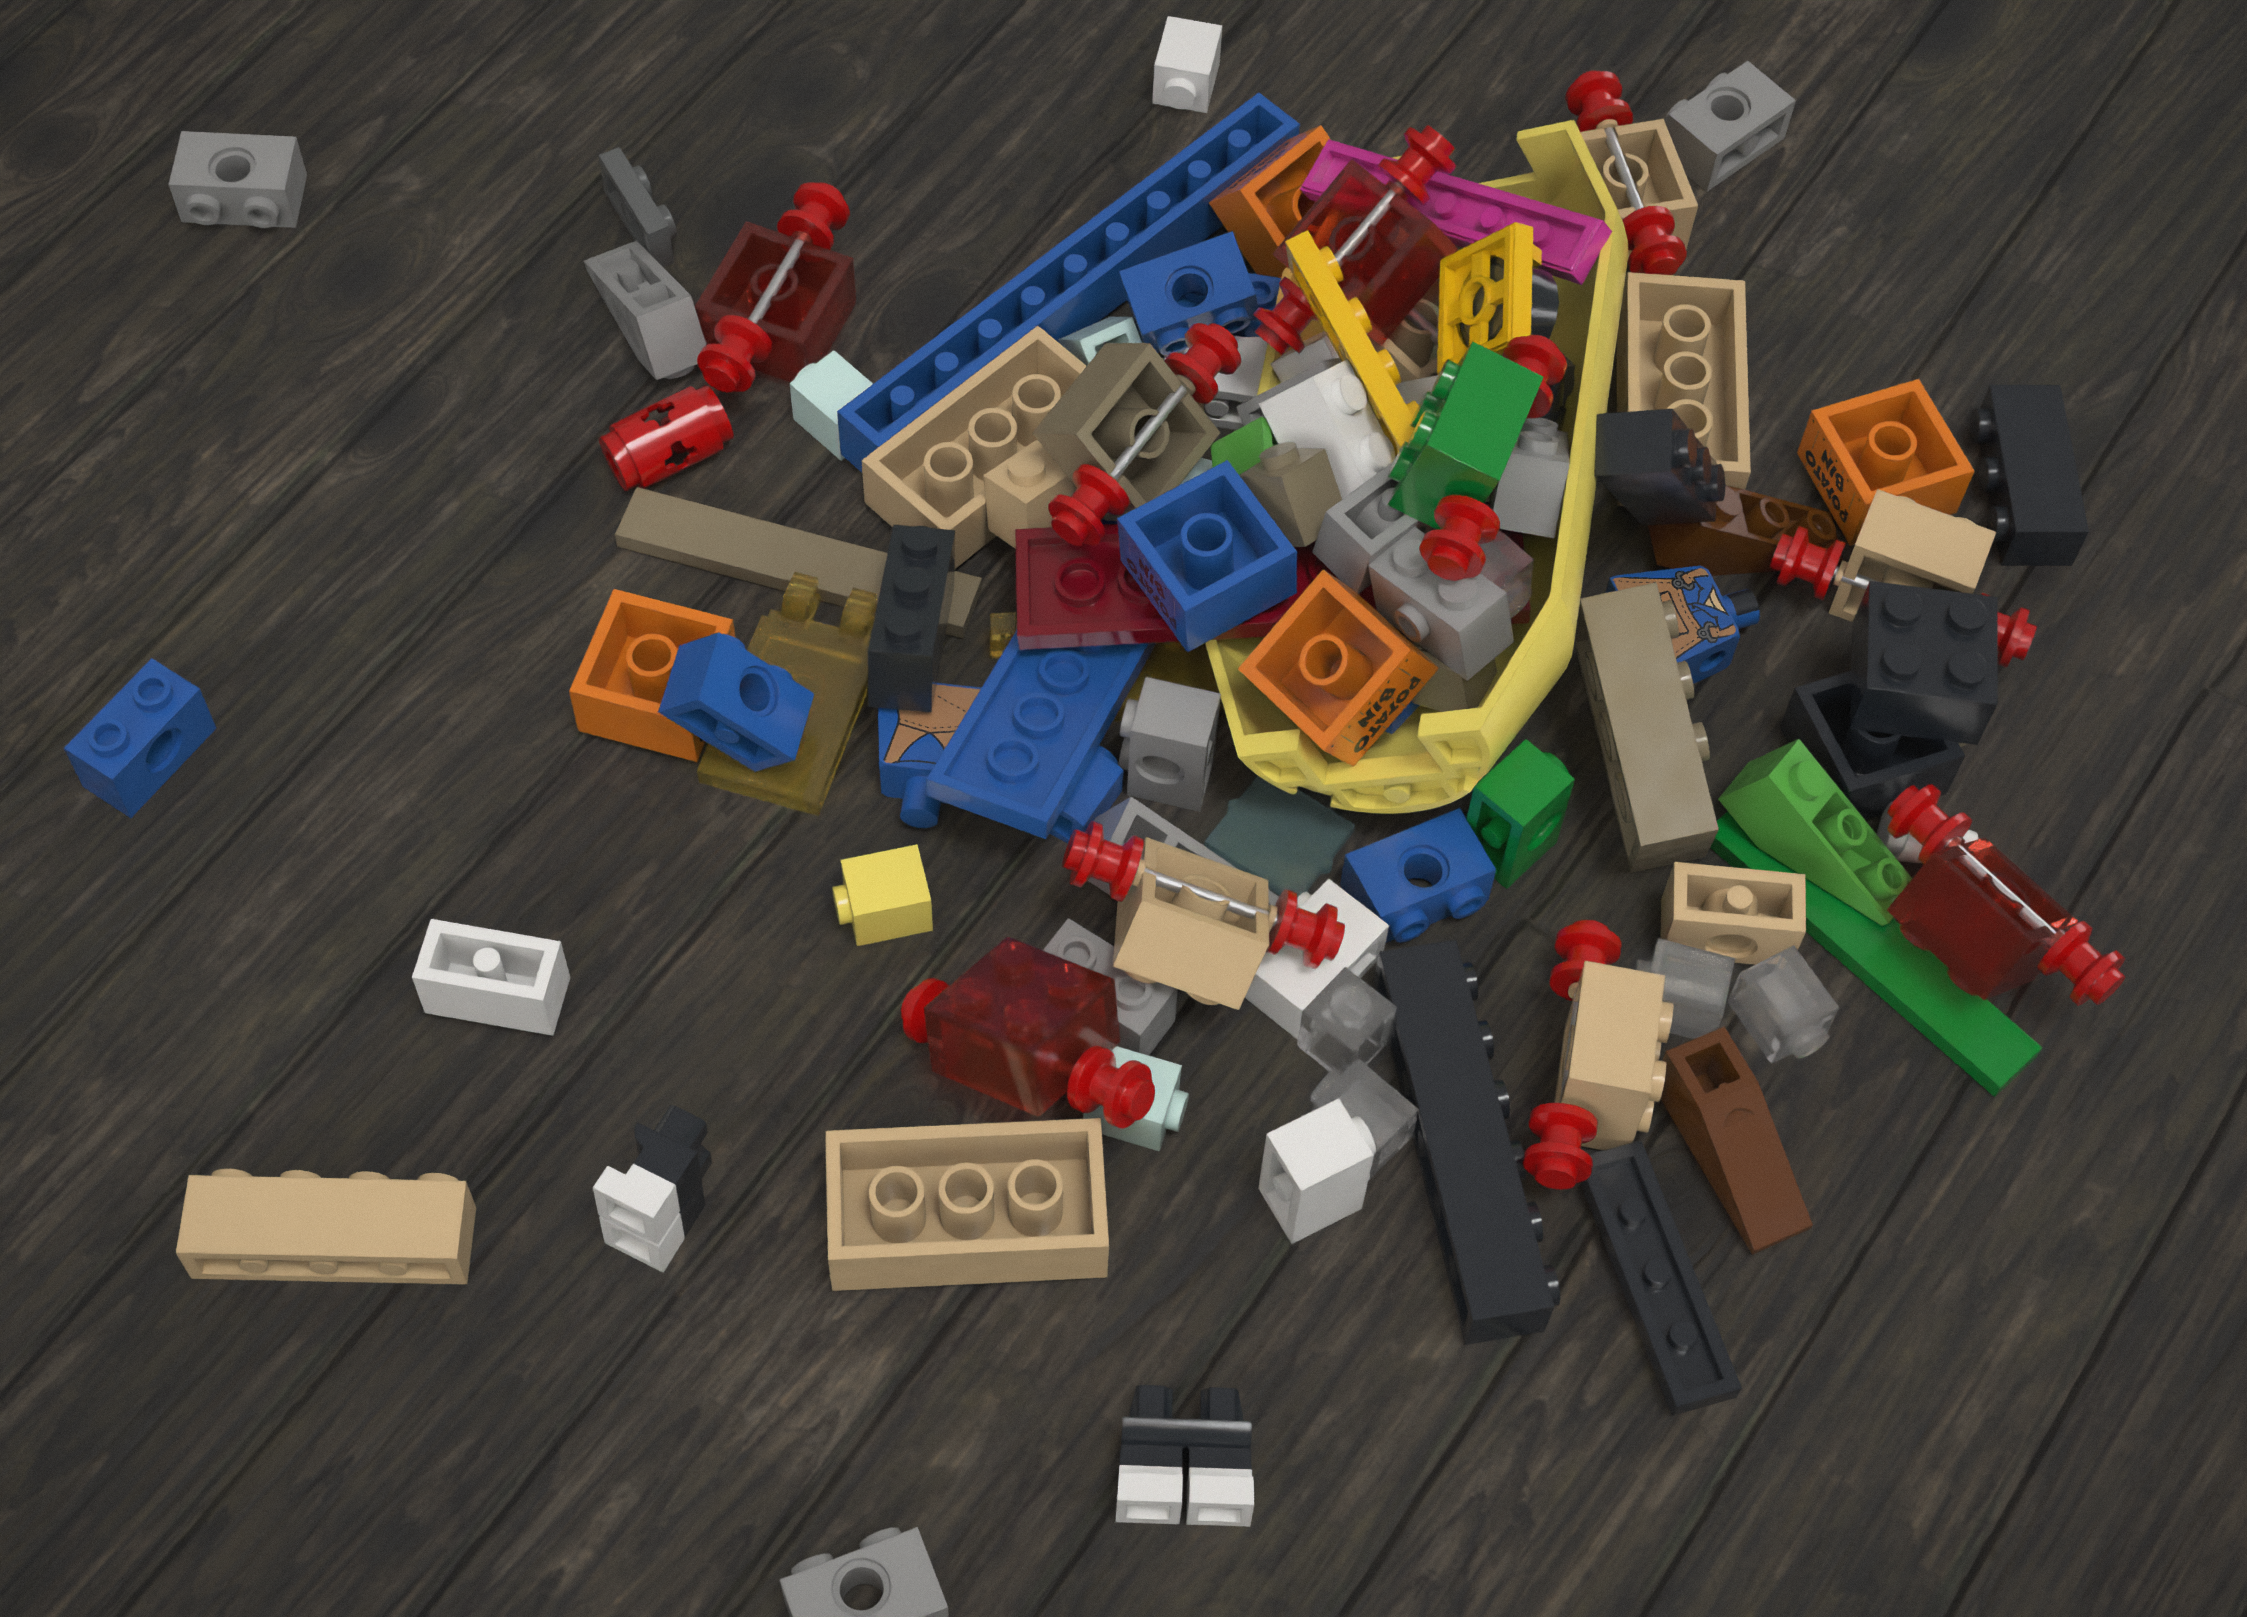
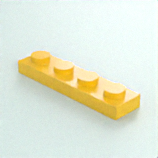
M1307 230L1285 241L1289 269L1341 362L1348 359L1356 377L1362 382L1366 390L1368 402L1384 434L1391 441L1396 457L1405 441L1409 442L1415 429L1410 424L1419 405L1414 400L1407 404L1404 402L1396 388V385L1401 383V377L1391 355L1385 348L1376 352L1367 336V333L1372 331V326L1365 309L1357 297L1347 301L1338 285L1339 282L1343 281V274L1334 254L1328 246L1319 250Z

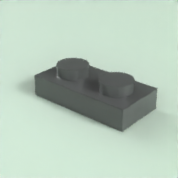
M620 147L598 155L605 194L634 241L637 240L663 268L674 264L671 239L677 237L676 225L668 208L664 204L656 206L652 200L651 185L640 165L632 167Z

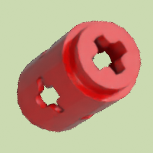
M708 385L698 389L688 386L609 425L610 432L600 436L599 443L620 486L625 491H628L636 486L646 489L723 451V443L732 440L734 434L729 418L714 391ZM655 410L659 414L668 410V416L661 420V426L655 420L644 421L649 417V413ZM671 448L678 454L686 451L689 453L683 459L682 464L676 466L673 462L665 465V460L672 456Z

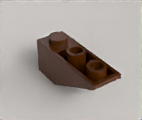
M1726 485L1724 500L1716 502V522L1648 525L1657 565L1672 569L1702 566L1709 570L1711 576L1777 571L1769 567L1783 533L1794 537L1799 526L1808 529L1809 543L1825 549L1838 540L1831 512ZM1842 555L1837 566H1839L1843 560Z
M1725 1026L1667 1050L1662 1060L1666 1062V1075L1661 1101L1751 1254L1758 1253L1811 1229L1813 1224L1760 1085Z

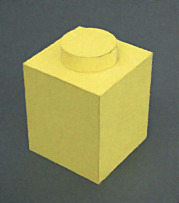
M918 845L841 860L843 885L832 887L833 898L839 924L852 923L857 946L933 931L931 897Z

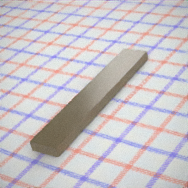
M636 487L615 533L617 547L872 615L876 613L888 554ZM955 571L954 591L946 630L947 635L964 638L982 591V578Z

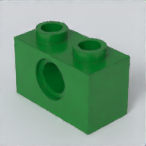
M1527 739L1474 786L1467 814L1469 825L1496 868L1494 879L1506 889L1557 843L1575 778L1568 773L1561 760L1551 753L1540 751Z

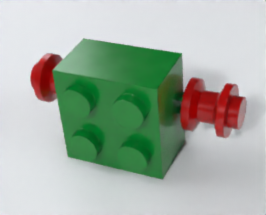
M1528 335L1513 338L1507 343L1502 356L1472 341L1458 364L1447 359L1431 392L1427 391L1413 416L1410 426L1415 429L1409 442L1405 441L1390 468L1388 477L1397 481V484L1387 505L1436 529L1424 535L1419 551L1429 569L1443 579L1459 581L1463 578H1473L1478 576L1484 567L1486 556L1478 544H1486L1493 541L1500 529L1498 516L1484 502L1499 483L1526 418H1540L1549 412L1554 399L1549 386L1559 383L1567 370L1565 356L1558 349L1557 345L1546 337Z

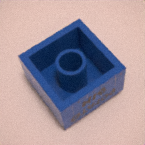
M1228 460L1117 518L1122 563L1187 652L1297 593L1296 549Z

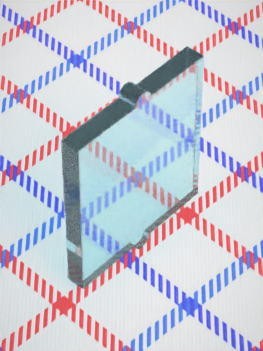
M1257 776L1239 800L1232 799L1229 801L1228 813L1205 840L1204 846L1239 870L1267 879L1268 888L1278 895H1281L1285 889L1296 892L1298 897L1303 892L1309 890L1321 873L1328 874L1331 872L1332 859L1354 833L1355 825L1297 789V792L1292 795Z

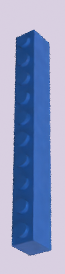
M1257 93L839 409L837 417L841 455L862 472V460L1036 326L1042 328L1059 342L1060 338L1099 322L1127 300L1119 271L1198 244L1222 227V222L1209 202L1285 141L1299 135L1300 124L1262 94Z

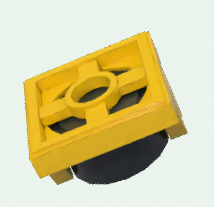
M1514 222L1441 259L1437 351L1438 375L1447 359L1458 364L1472 341L1502 356L1507 343L1513 338L1528 335H1540L1548 339L1550 338L1557 320L1559 305L1558 288L1552 274L1542 268H1538L1541 266L1542 250L1533 244L1532 226Z

